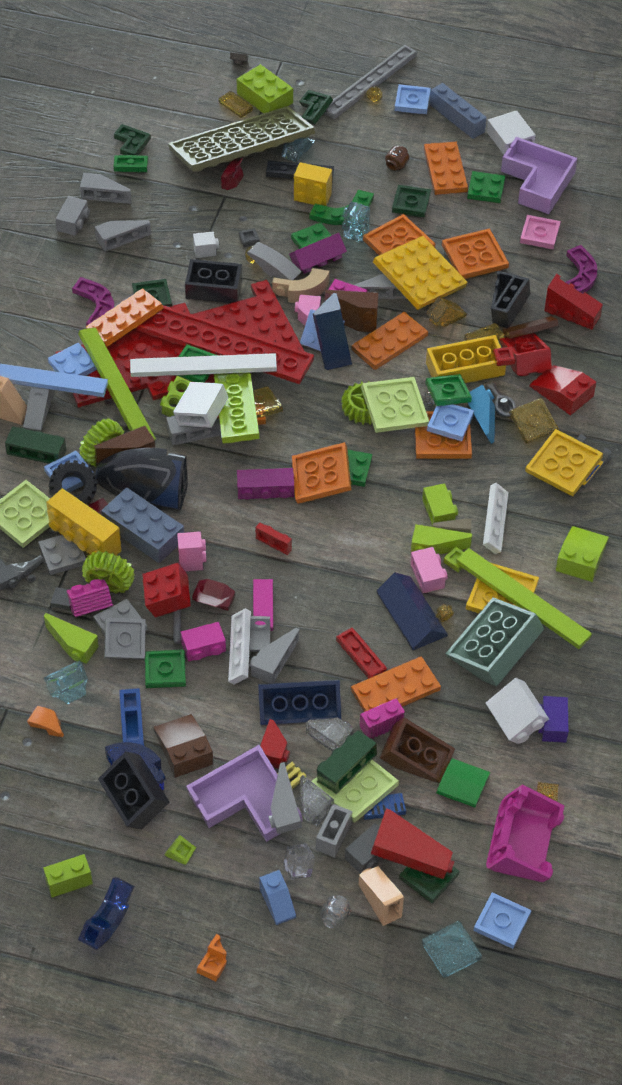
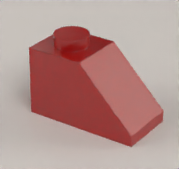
M270 719L260 747L273 768L279 769L280 763L288 762L290 751L287 750L285 737L275 721Z

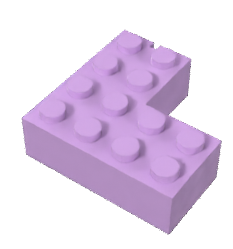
M515 137L510 148H508L502 158L501 172L525 180L519 191L518 204L550 214L575 174L577 158Z
M260 745L186 786L188 794L197 809H199L208 828L246 808L266 842L279 835L277 834L276 827L271 828L268 817L272 815L271 804L278 774ZM298 809L299 816L302 822V815L300 810Z

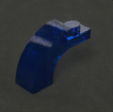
M131 742L115 743L105 747L106 759L110 765L125 751L141 755L161 789L164 790L166 778L162 771L161 759L151 749Z
M114 877L101 906L90 919L86 920L78 940L96 950L102 947L114 934L129 907L127 903L135 886L118 877Z

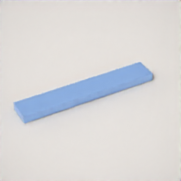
M0 364V376L9 378L12 384L99 397H104L108 385V379Z

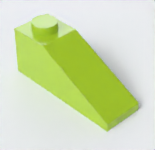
M415 524L411 552L433 547L435 553L441 555L449 553L455 547H458L460 550L468 549L471 547L472 534Z
M45 613V627L69 657L77 662L81 661L87 664L99 647L97 635Z

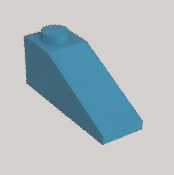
M482 384L470 391L472 400L468 404L471 410H474L476 419L492 444L495 438V405L492 401L494 396L490 389L486 390Z

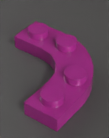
M582 245L567 250L566 254L578 268L579 273L576 277L565 283L568 285L572 283L575 285L574 289L583 294L590 290L596 281L597 264L590 253Z
M80 277L72 288V293L88 298L96 305L95 311L86 322V326L115 307L110 291L97 282Z

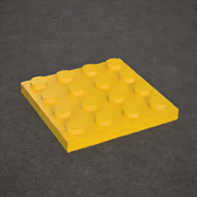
M424 236L383 253L373 260L378 269L417 310L465 288L468 283Z

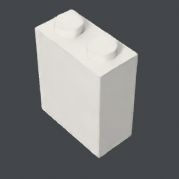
M517 110L488 119L487 133L503 155L510 148L515 137L535 143L534 132Z
M190 382L174 410L178 425L212 428L228 399L224 385Z
M514 678L486 702L509 741L517 744L525 742L529 735L541 729L544 723L549 720L527 684L518 678Z

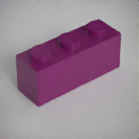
M336 233L290 253L289 256L292 263L305 274L312 271V267L318 265L319 268L328 264L327 260L331 258L333 261L342 258V254L347 252L340 234Z
M293 468L237 470L238 499L294 497Z

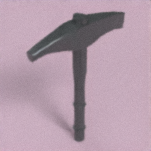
M39 555L33 560L6 566L0 557V590L8 587L15 588L20 581L44 562V558Z

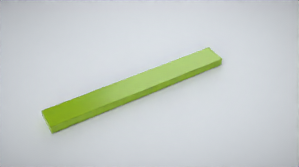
M96 327L79 330L78 335L101 378L108 379L107 389L129 430L132 431L146 426L154 440H156Z
M470 548L456 559V564L522 609L537 614L543 625L576 648L580 649L591 638V632Z

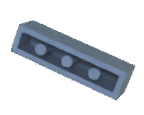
M442 83L430 90L429 105L472 139L485 132L487 117Z

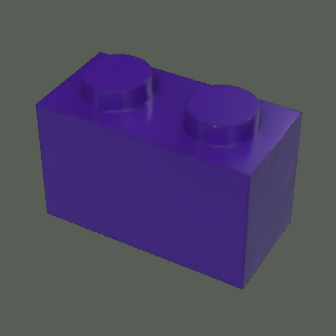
M543 696L540 706L549 720L538 730V733H542V741L566 743L569 732L568 697Z

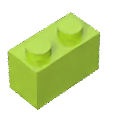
M445 483L423 488L422 500L432 527L433 523L455 520L456 516H458V509L456 505H453L451 491L447 490Z
M85 854L43 867L51 897L93 884Z

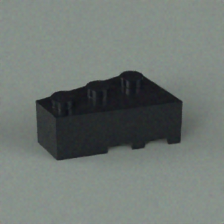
M497 271L495 292L491 306L492 323L494 325L510 327L531 294L529 278Z

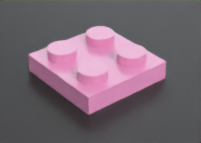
M527 215L520 243L554 249L561 221Z

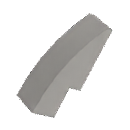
M257 242L247 252L270 277L274 275L276 278L294 280L302 272L286 257L260 242Z

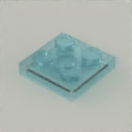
M460 921L422 939L424 948L443 978L482 958L481 953Z

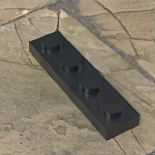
M268 160L266 177L294 179L299 163ZM310 164V165H315V166H319V167H324V168L332 169V182H333L334 166Z

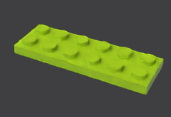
M250 372L214 374L215 383L223 384L228 395V399L219 413L222 443L260 439Z

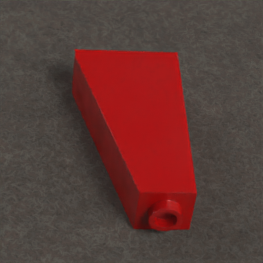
M386 808L371 854L444 879L446 872L451 873L454 861L451 860L453 852Z

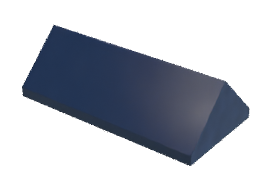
M333 293L313 313L324 368L326 370L352 365L337 293Z
M394 572L377 589L376 593L412 650L448 636V633L410 576Z
M340 680L258 684L260 725H268L270 719L274 720L276 724L341 720Z

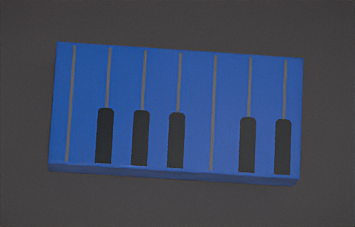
M402 793L387 795L364 815V820L383 818L386 808L397 815H406Z

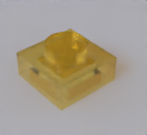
M538 782L537 792L557 801L559 784Z

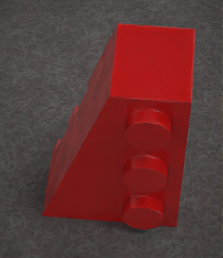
M556 273L547 288L544 311L593 330L601 317L603 304L585 292L583 294L574 289L575 285L572 283L568 285Z

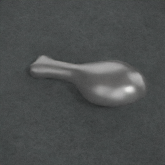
M494 381L486 383L485 387L487 390L490 389L495 398L496 412L505 418L513 417L517 409L515 401L508 396L502 395L496 388Z

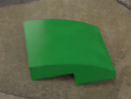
M452 758L441 779L436 794L475 808L482 796L483 789L491 772Z

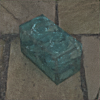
M351 201L349 206L344 208L342 214L344 217L342 225L344 237L363 243V235L369 233L370 207Z

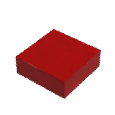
M512 347L496 348L493 350L497 366L515 364Z

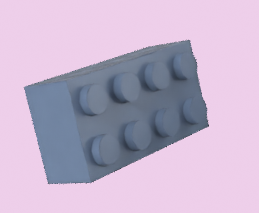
M125 488L101 510L103 517L119 527L121 538L158 563L163 561L178 547L177 533H184V526L128 488Z

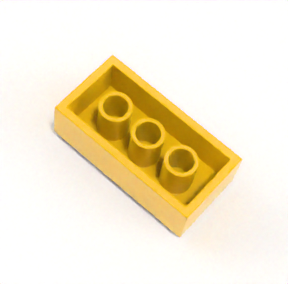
M496 335L427 348L426 365L431 377L461 374L464 382L469 383L504 376L506 371V365L497 366L493 350L501 348Z
M62 488L46 502L50 528L55 532L61 533L66 540L75 543L80 550L86 551L90 555L92 552L97 553L101 551L104 553L107 551L117 556L121 552L119 527Z

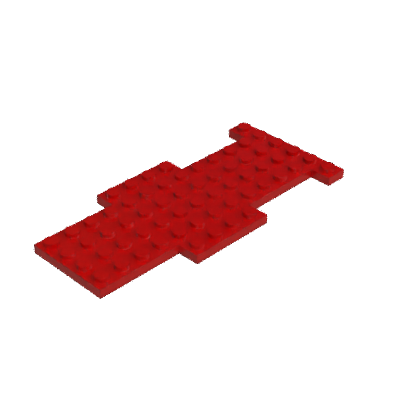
M267 280L251 284V290L255 297L191 314L304 351ZM185 302L170 306V308L190 314ZM134 328L106 348L130 392L147 388L154 401L163 398V396L167 397L169 393L167 391L171 381H175L177 376L131 377L130 359L179 357L185 346L137 331ZM98 370L86 375L88 377L101 378ZM210 374L205 383H215L214 374ZM107 388L104 397L72 393L78 408L112 398Z

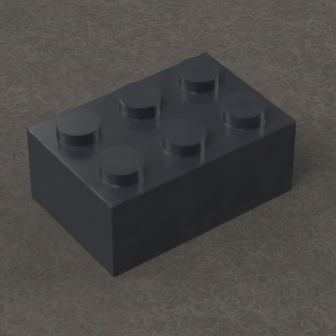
M190 259L185 281V298L224 303L237 302L242 284V264Z
M125 751L98 778L127 827L143 829L170 803L139 754Z

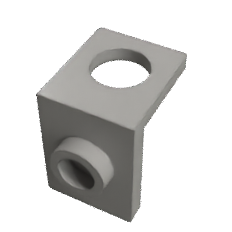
M250 616V652H259L270 644V617ZM257 621H263V622H265L266 624H265V625H257V624H255V622H257Z

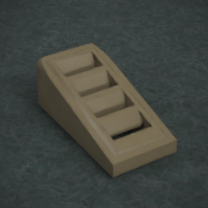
M472 519L433 523V527L471 533Z

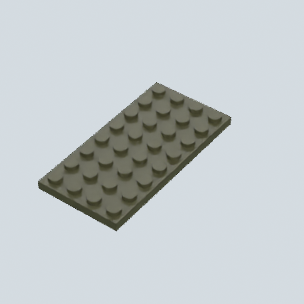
M287 106L168 143L169 150L193 172H199L207 167L218 166L219 163L231 162L238 157H247L254 152H263L264 149L270 147L275 148L283 143H291L299 138H307L311 134H315V129Z

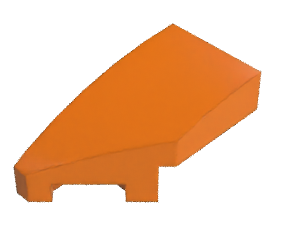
M37 706L27 720L28 724L31 727L45 729L49 735L63 738L64 733L55 711Z
M218 934L215 935L209 944L206 955L197 967L198 974L215 982L227 963V953L222 947L221 938Z

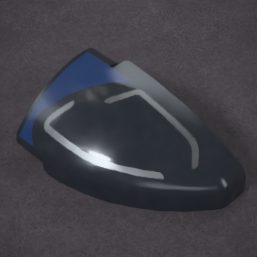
M136 448L118 452L98 463L95 473L97 484L116 496L125 488H128L159 510H162L163 506V508L181 511L188 488L187 456L169 453L167 456V449Z

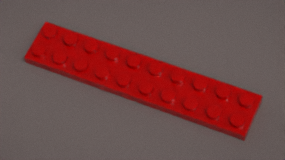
M164 305V309L136 327L137 331L182 346L188 344L218 356L276 353L277 371L263 373L299 385L314 361L313 354Z

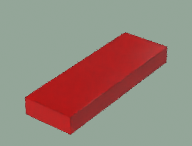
M353 627L336 636V641L368 679L387 671V667Z

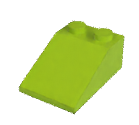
M572 526L560 550L556 571L593 582L609 537Z

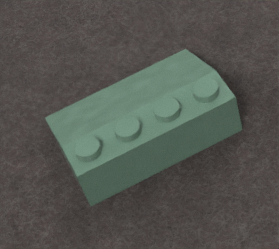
M493 597L445 654L482 681L497 687L542 633L544 627L537 614Z

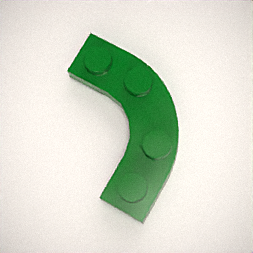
M358 190L353 201L342 208H332L315 203L309 214V219L330 225H344L347 221L354 219L357 221L368 211L374 199V193Z

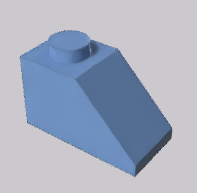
M280 870L259 877L261 894L275 924L278 925L296 918L289 890Z

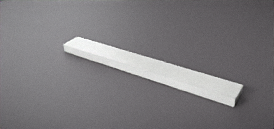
M276 353L130 359L131 377L277 371Z

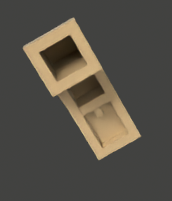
M312 268L311 273L301 280L274 278L272 290L275 295L288 297V302L290 303L299 302L300 295L320 296L329 285V271Z

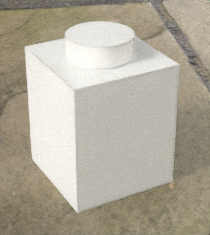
M214 232L193 234L196 258L216 256V249H219L218 238L214 237Z

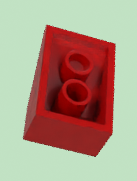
M535 333L512 339L508 337L500 338L503 348L512 347L515 364L510 366L517 375L527 376L529 373H544L546 370L552 369L551 349Z
M553 365L552 369L546 370V372L530 383L529 387L571 416L594 397L596 381L583 372Z

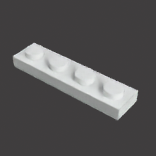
M497 483L490 486L483 545L494 554H498L502 550L508 492Z
M246 608L232 615L228 682L233 685L248 678L251 611Z

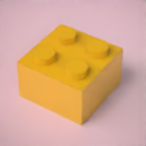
M300 162L294 174V201L327 206L332 194V169Z

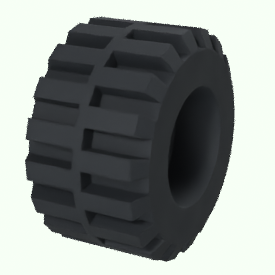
M70 460L66 461L65 464L61 463L57 469H54L50 477L49 494L53 497L62 489V481L65 478L77 477L83 482L84 490L82 493L73 496L89 505L97 490L96 475L92 473L90 466L88 468L85 466L86 463L82 462L79 464L77 460H74L72 463H70Z

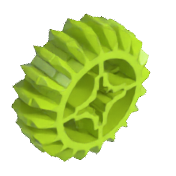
M361 381L360 384L354 383L353 386H349L343 393L341 401L342 410L350 421L354 420L356 424L361 422L362 425L365 423L371 425L372 420L361 389L363 382Z
M109 418L106 420L102 419L101 422L98 421L83 436L84 440L81 441L79 448L80 455L85 462L96 467L94 446L124 434V430L120 424Z
M101 551L97 553L92 552L85 559L82 566V576L86 578V582L90 583L95 579H103L107 583L110 593L114 592L115 594L118 592L124 593L126 590H129L134 581L135 574L134 569L131 567L132 564L127 563V559H122L120 555L116 556L114 553L110 554L107 551L104 553Z

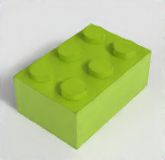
M261 64L237 78V94L262 113L271 112L293 104V88Z

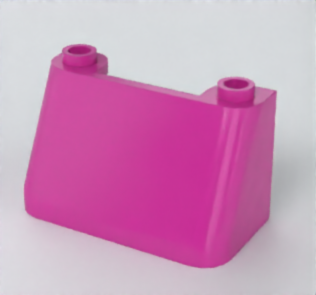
M523 784L506 795L498 809L486 867L494 872L538 882L549 880L553 874L552 864L546 861L552 829L557 825L559 826L564 820V805Z

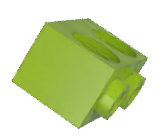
M177 376L174 382H170L167 390L169 393L167 397L163 396L160 406H162L161 414L168 417L174 416L176 407L170 405H178L185 393L177 390L182 389L186 391L191 381Z

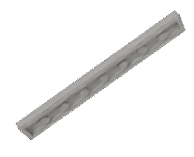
M406 45L402 46L334 98L324 114L333 120L415 58L417 51Z

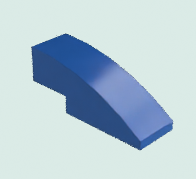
M140 688L119 690L123 749L144 747Z

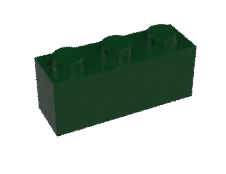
M12 426L5 441L6 454L47 464L64 457L67 450L65 438L22 427Z
M357 730L353 735L348 736L344 744L336 748L326 761H322L318 765V782L337 794L377 756V743Z

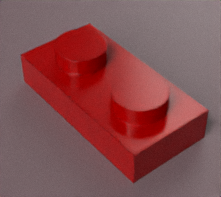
M261 522L255 527L257 540L286 555L292 551V539L288 535L282 534Z

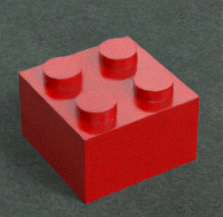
M179 563L143 574L145 606L154 617L191 606L188 574Z

